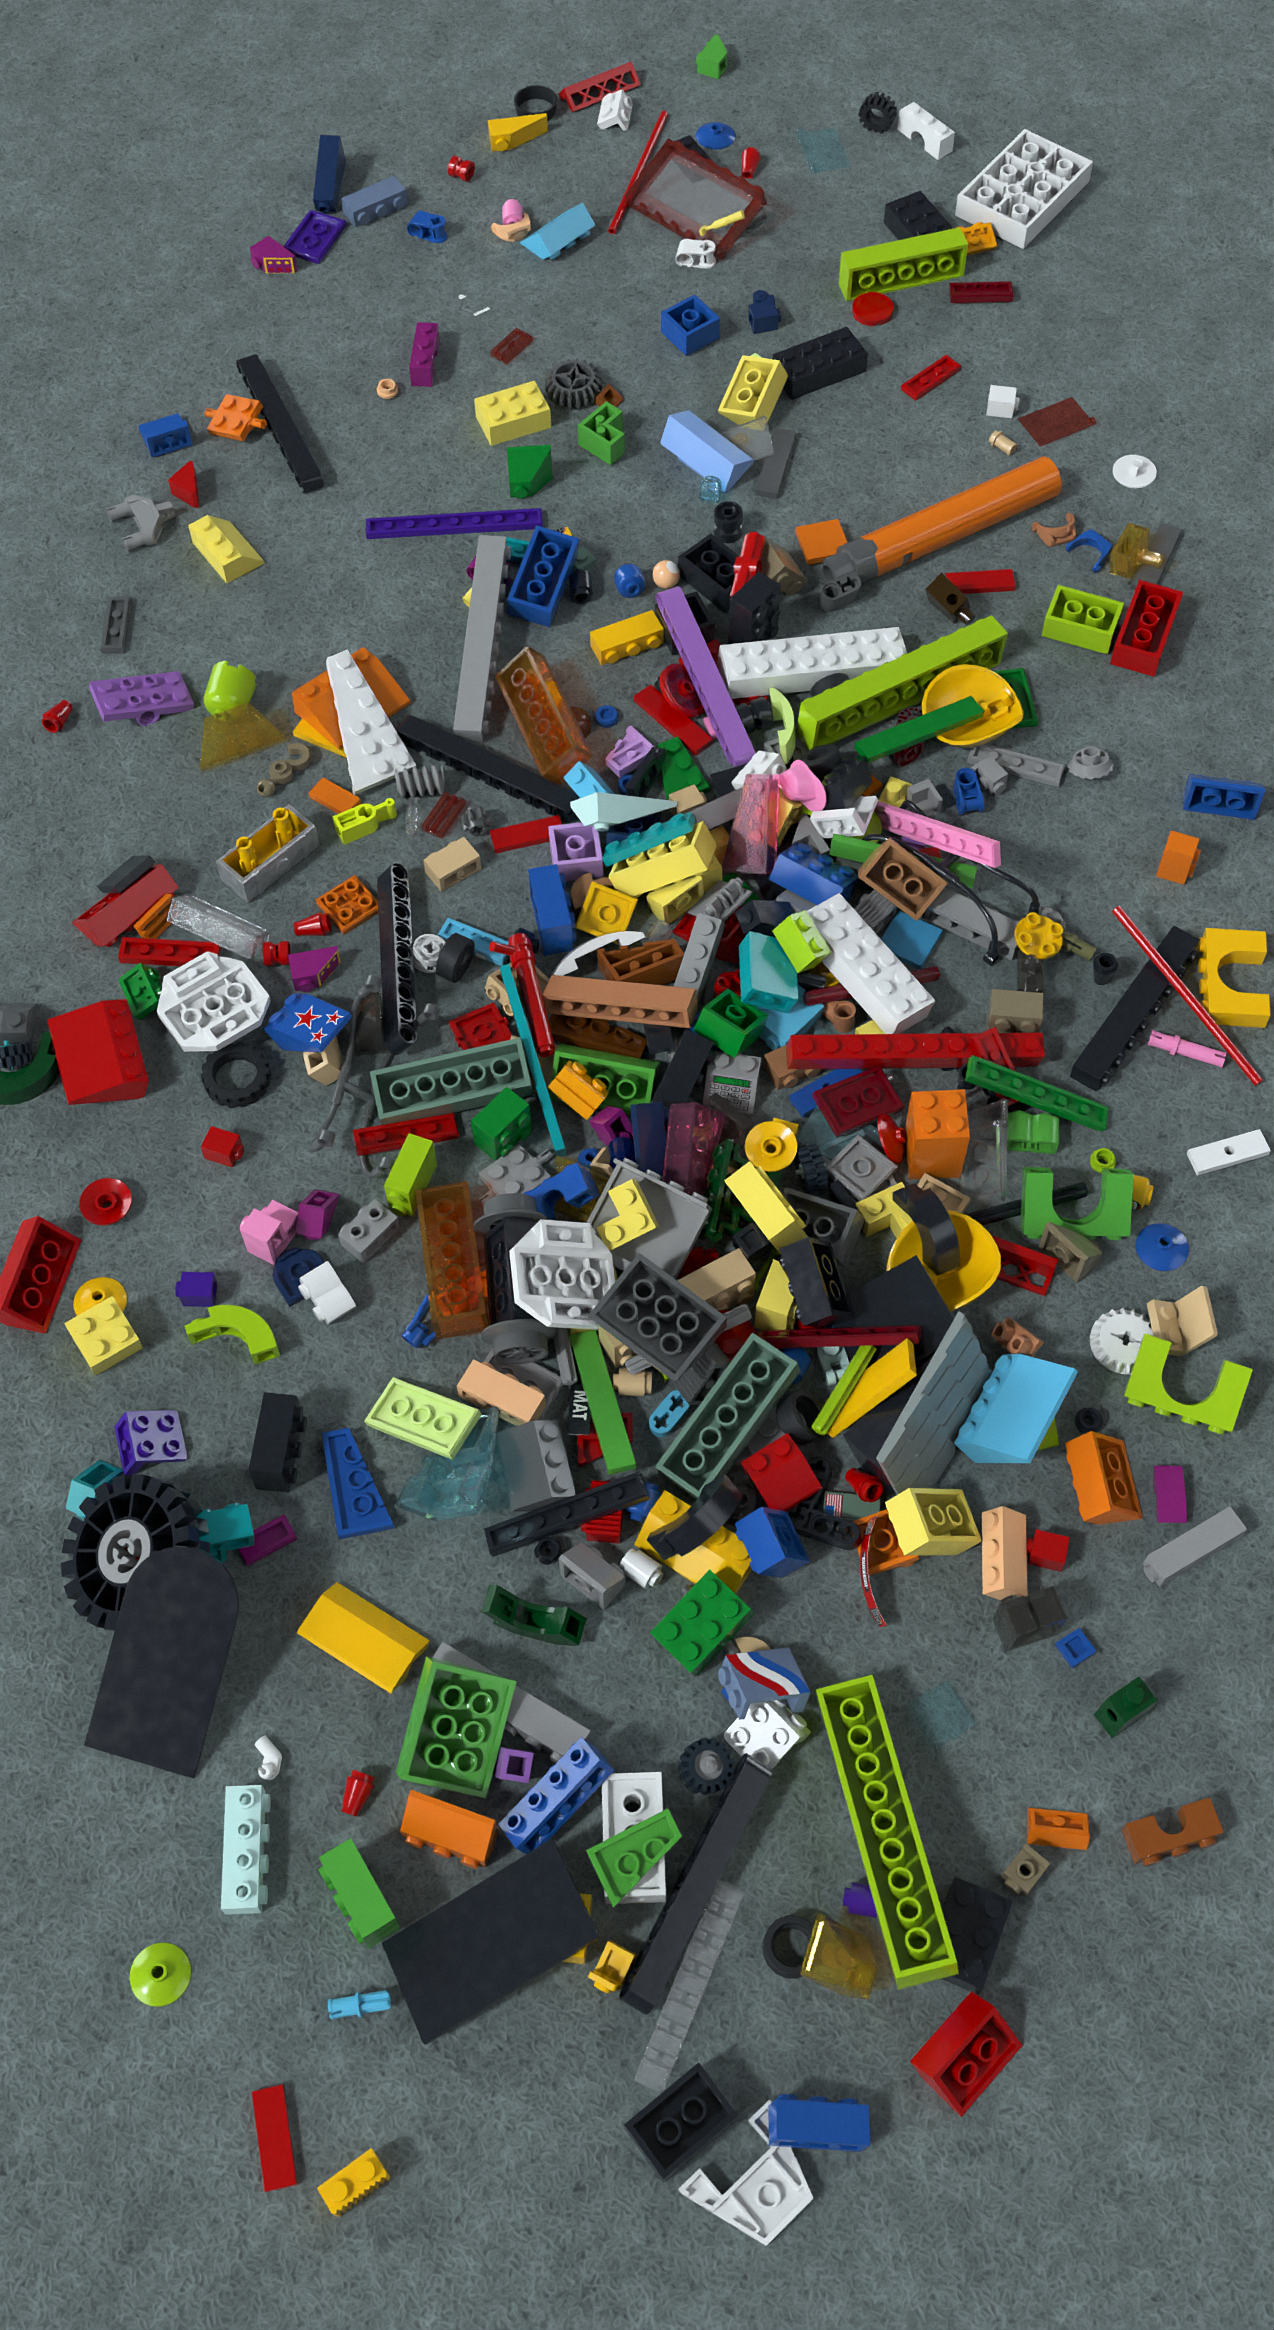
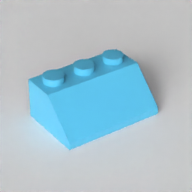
M581 203L550 221L521 241L520 244L541 259L549 257L552 260L561 254V248L564 247L566 250L576 244L575 239L577 237L581 240L589 235V229L594 227L595 223L584 203Z

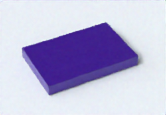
M310 210L283 247L297 258L319 264L347 226L346 220Z

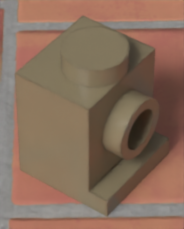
M1025 1844L1002 1874L1001 1878L1005 1880L1004 1886L1014 1895L1022 1894L1026 1897L1050 1863L1029 1845ZM1025 1866L1030 1870V1875H1022L1020 1867Z

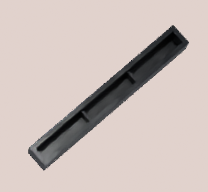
M1173 925L1156 950L1177 976L1182 979L1187 971L1186 964L1188 962L1192 964L1199 954L1197 946L1200 939ZM1151 959L1145 964L1072 1067L1070 1077L1095 1092L1101 1085L1106 1086L1113 1075L1111 1073L1113 1067L1117 1069L1120 1067L1125 1058L1123 1054L1125 1050H1132L1138 1040V1037H1136L1138 1032L1144 1033L1151 1021L1148 1019L1150 1015H1156L1163 1004L1161 1002L1164 996L1168 998L1174 990V987Z

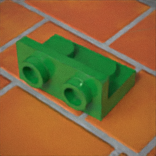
M139 963L118 979L134 1017L142 1020L158 1008L162 985L159 981L161 977L158 971L142 963Z

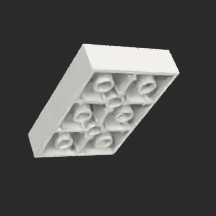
M1024 129L958 194L955 216L971 224L991 222L994 235L1024 249L1089 183L1093 161Z

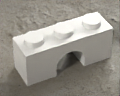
M915 102L899 110L897 130L909 139H913L921 134L925 142L924 150L937 160L953 151L955 136L953 130Z

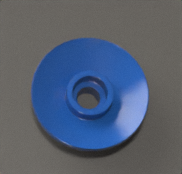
M711 122L704 124L697 130L696 139L703 147L723 149L734 142L735 132L727 124Z
M1163 1223L1151 1224L1145 1227L1136 1239V1251L1139 1258L1147 1266L1155 1270H1174L1180 1267L1188 1257L1189 1245L1187 1239L1181 1231L1171 1225ZM1159 1241H1166L1168 1246L1161 1245Z

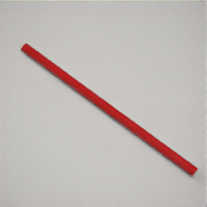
M666 111L661 112L611 222L608 232L611 234H616L668 117Z
M1117 906L1112 911L1115 917L1255 1086L1262 1082L1261 1076L1125 911L1120 906Z

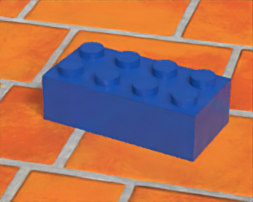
M536 525L507 599L508 615L546 627L551 626L578 555L579 538Z

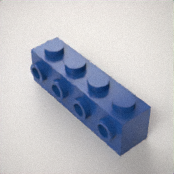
M581 1737L548 1770L547 1774L527 1792V1795L507 1813L506 1817L498 1825L516 1849L524 1854H528L546 1843L615 1769L595 1745Z

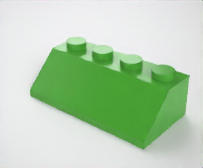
M560 1044L555 1050L551 1082L569 1060L573 1063H580L586 1068V1074L593 1080L594 1078L601 1080L607 1087L605 1090L609 1092L597 1109L603 1110L605 1107L611 1106L621 1108L625 1114L631 1115V1104L652 1102L660 1062ZM549 1090L550 1100L564 1102Z

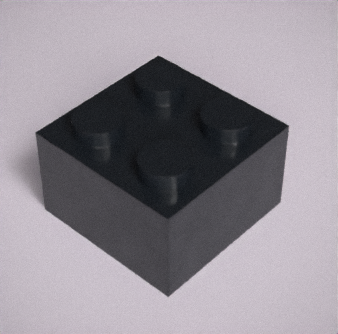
M695 591L684 595L706 644L713 641L715 623L698 592ZM655 604V615L664 629V641L672 655L678 654L679 651L658 604Z

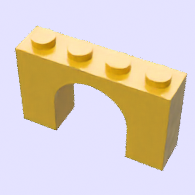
M1206 928L1203 937H1199L1200 940L1197 946V950L1202 952V958L1199 959L1198 972L1203 973V979H1200L1199 994H1203L1204 1000H1201L1200 1004L1218 1025L1265 1028L1270 1018L1269 994L1234 991L1221 981L1218 969L1231 963L1262 965L1267 953L1266 932Z

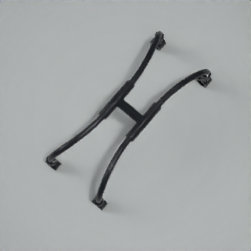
M910 800L903 801L899 807L908 811V806L916 814L928 817ZM870 834L863 837L862 840L885 842L889 836ZM890 837L953 886H958L979 907L989 924L992 934V940L989 943L988 951L984 955L983 961L992 966L1000 956L997 953L999 942L995 922L979 897L961 882L958 876L948 870L961 856L950 853L939 863L926 853L923 854L914 847ZM970 860L975 865L979 864L988 871L1026 891L1032 898L1027 914L1032 912L1038 914L1040 908L1039 899L1036 892L1030 886L997 868Z

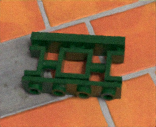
M729 1138L723 1143L718 1144L713 1151L712 1158L714 1159V1164L708 1175V1182H710L708 1192L704 1196L708 1199L707 1204L712 1208V1211L698 1239L705 1240L709 1238L712 1243L722 1239V1234L732 1237L742 1230L739 1228L740 1221L747 1224L754 1222L747 1210L729 1203L731 1189L724 1181L732 1175L731 1173L727 1175L728 1166L739 1170L749 1162L738 1157L740 1145L737 1143L733 1145L734 1141ZM782 1170L776 1172L765 1171L778 1188ZM719 1212L730 1216L729 1223L722 1220L717 1222Z

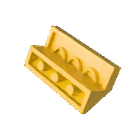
M338 1582L320 1596L297 1632L303 1638L389 1693H392L405 1681L412 1663L427 1649L430 1642L427 1638Z

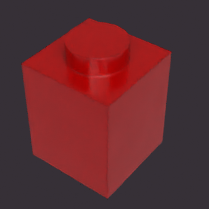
M213 1126L210 1127L200 1147L204 1159L232 1168L236 1160H240L244 1153V1146L239 1134Z
M1036 1529L1033 1537H1028L1026 1541L1027 1555H1029L1027 1564L1061 1572L1065 1565L1070 1537Z

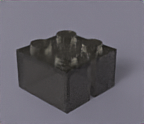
M1038 1586L1029 1590L1026 1597L1010 1595L1001 1600L992 1621L1005 1652L1059 1635L1067 1617L1054 1586L1046 1589L1044 1586Z

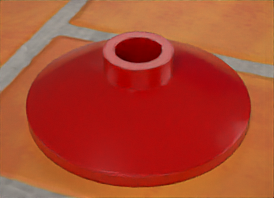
M882 1114L878 1118V1134L887 1157L893 1163L899 1164L904 1159V1143L907 1142L906 1132L902 1127H898L890 1115Z
M103 1178L92 1182L84 1189L79 1200V1208L83 1217L90 1223L99 1226H107L119 1222L128 1214L132 1205V1195L129 1188L122 1181L114 1178ZM112 1203L111 1206L103 1208L104 1204Z

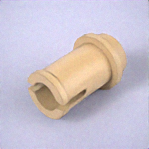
M994 431L989 438L992 447L996 446L1009 456L1018 447V444L1004 436L1002 431Z

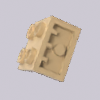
M1200 1286L1175 1303L1155 1299L1147 1303L1153 1336L1172 1342L1168 1355L1184 1356L1218 1335L1208 1289L1205 1286Z

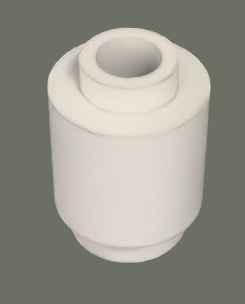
M633 1548L625 1554L619 1566L624 1570L626 1576L645 1589L650 1586L654 1588L663 1576V1573L660 1572L662 1565L642 1551H636Z

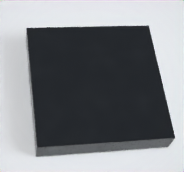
M150 855L131 856L97 887L103 893H122L151 868L155 861Z

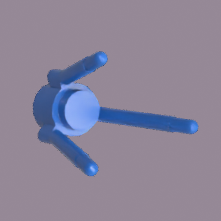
M436 1290L431 1295L427 1294L412 1321L401 1335L406 1342L417 1349L421 1344L427 1347L435 1337L462 1317L461 1313H457L431 1334H426L429 1329L421 1321L437 1295Z

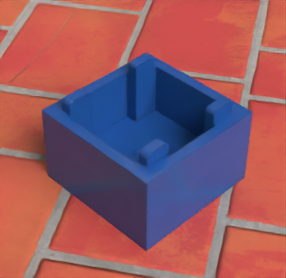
M760 1507L735 1523L738 1540L743 1541L751 1559L750 1566L757 1574L783 1578L810 1562L787 1511Z

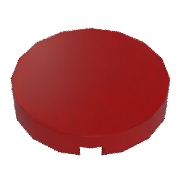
M866 292L857 296L852 303L853 317L863 325H883L893 315V302L882 293Z

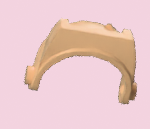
M523 213L521 221L510 225L493 223L491 230L499 238L514 242L525 237L531 230L528 214Z

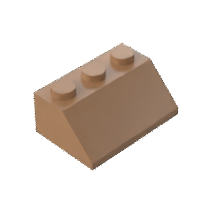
M890 837L871 853L858 870V877L916 921L948 884L945 879Z

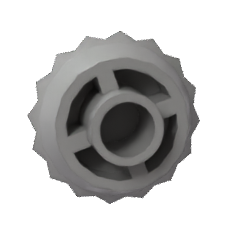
M1090 746L1078 750L1073 755L1072 760L1069 761L1067 768H1069V773H1073L1074 777L1079 776L1081 779L1088 778L1092 780L1108 776V773L1113 771L1112 767H1114V764L1106 751Z

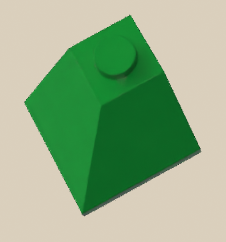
M551 445L507 447L510 498L533 496L553 479Z

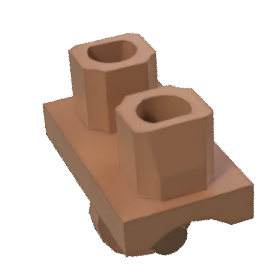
M1006 1317L1004 1322H998L991 1333L994 1340L1012 1354L1034 1357L1036 1351L1044 1343L1010 1317Z

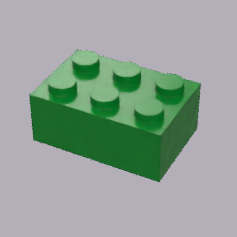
M709 1569L655 1626L650 1634L696 1677L755 1613Z

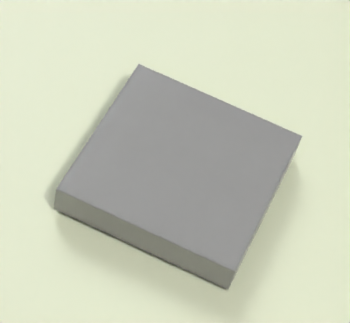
M858 1134L826 1166V1174L834 1181L839 1180L847 1192L858 1201L872 1196L897 1171L898 1166Z

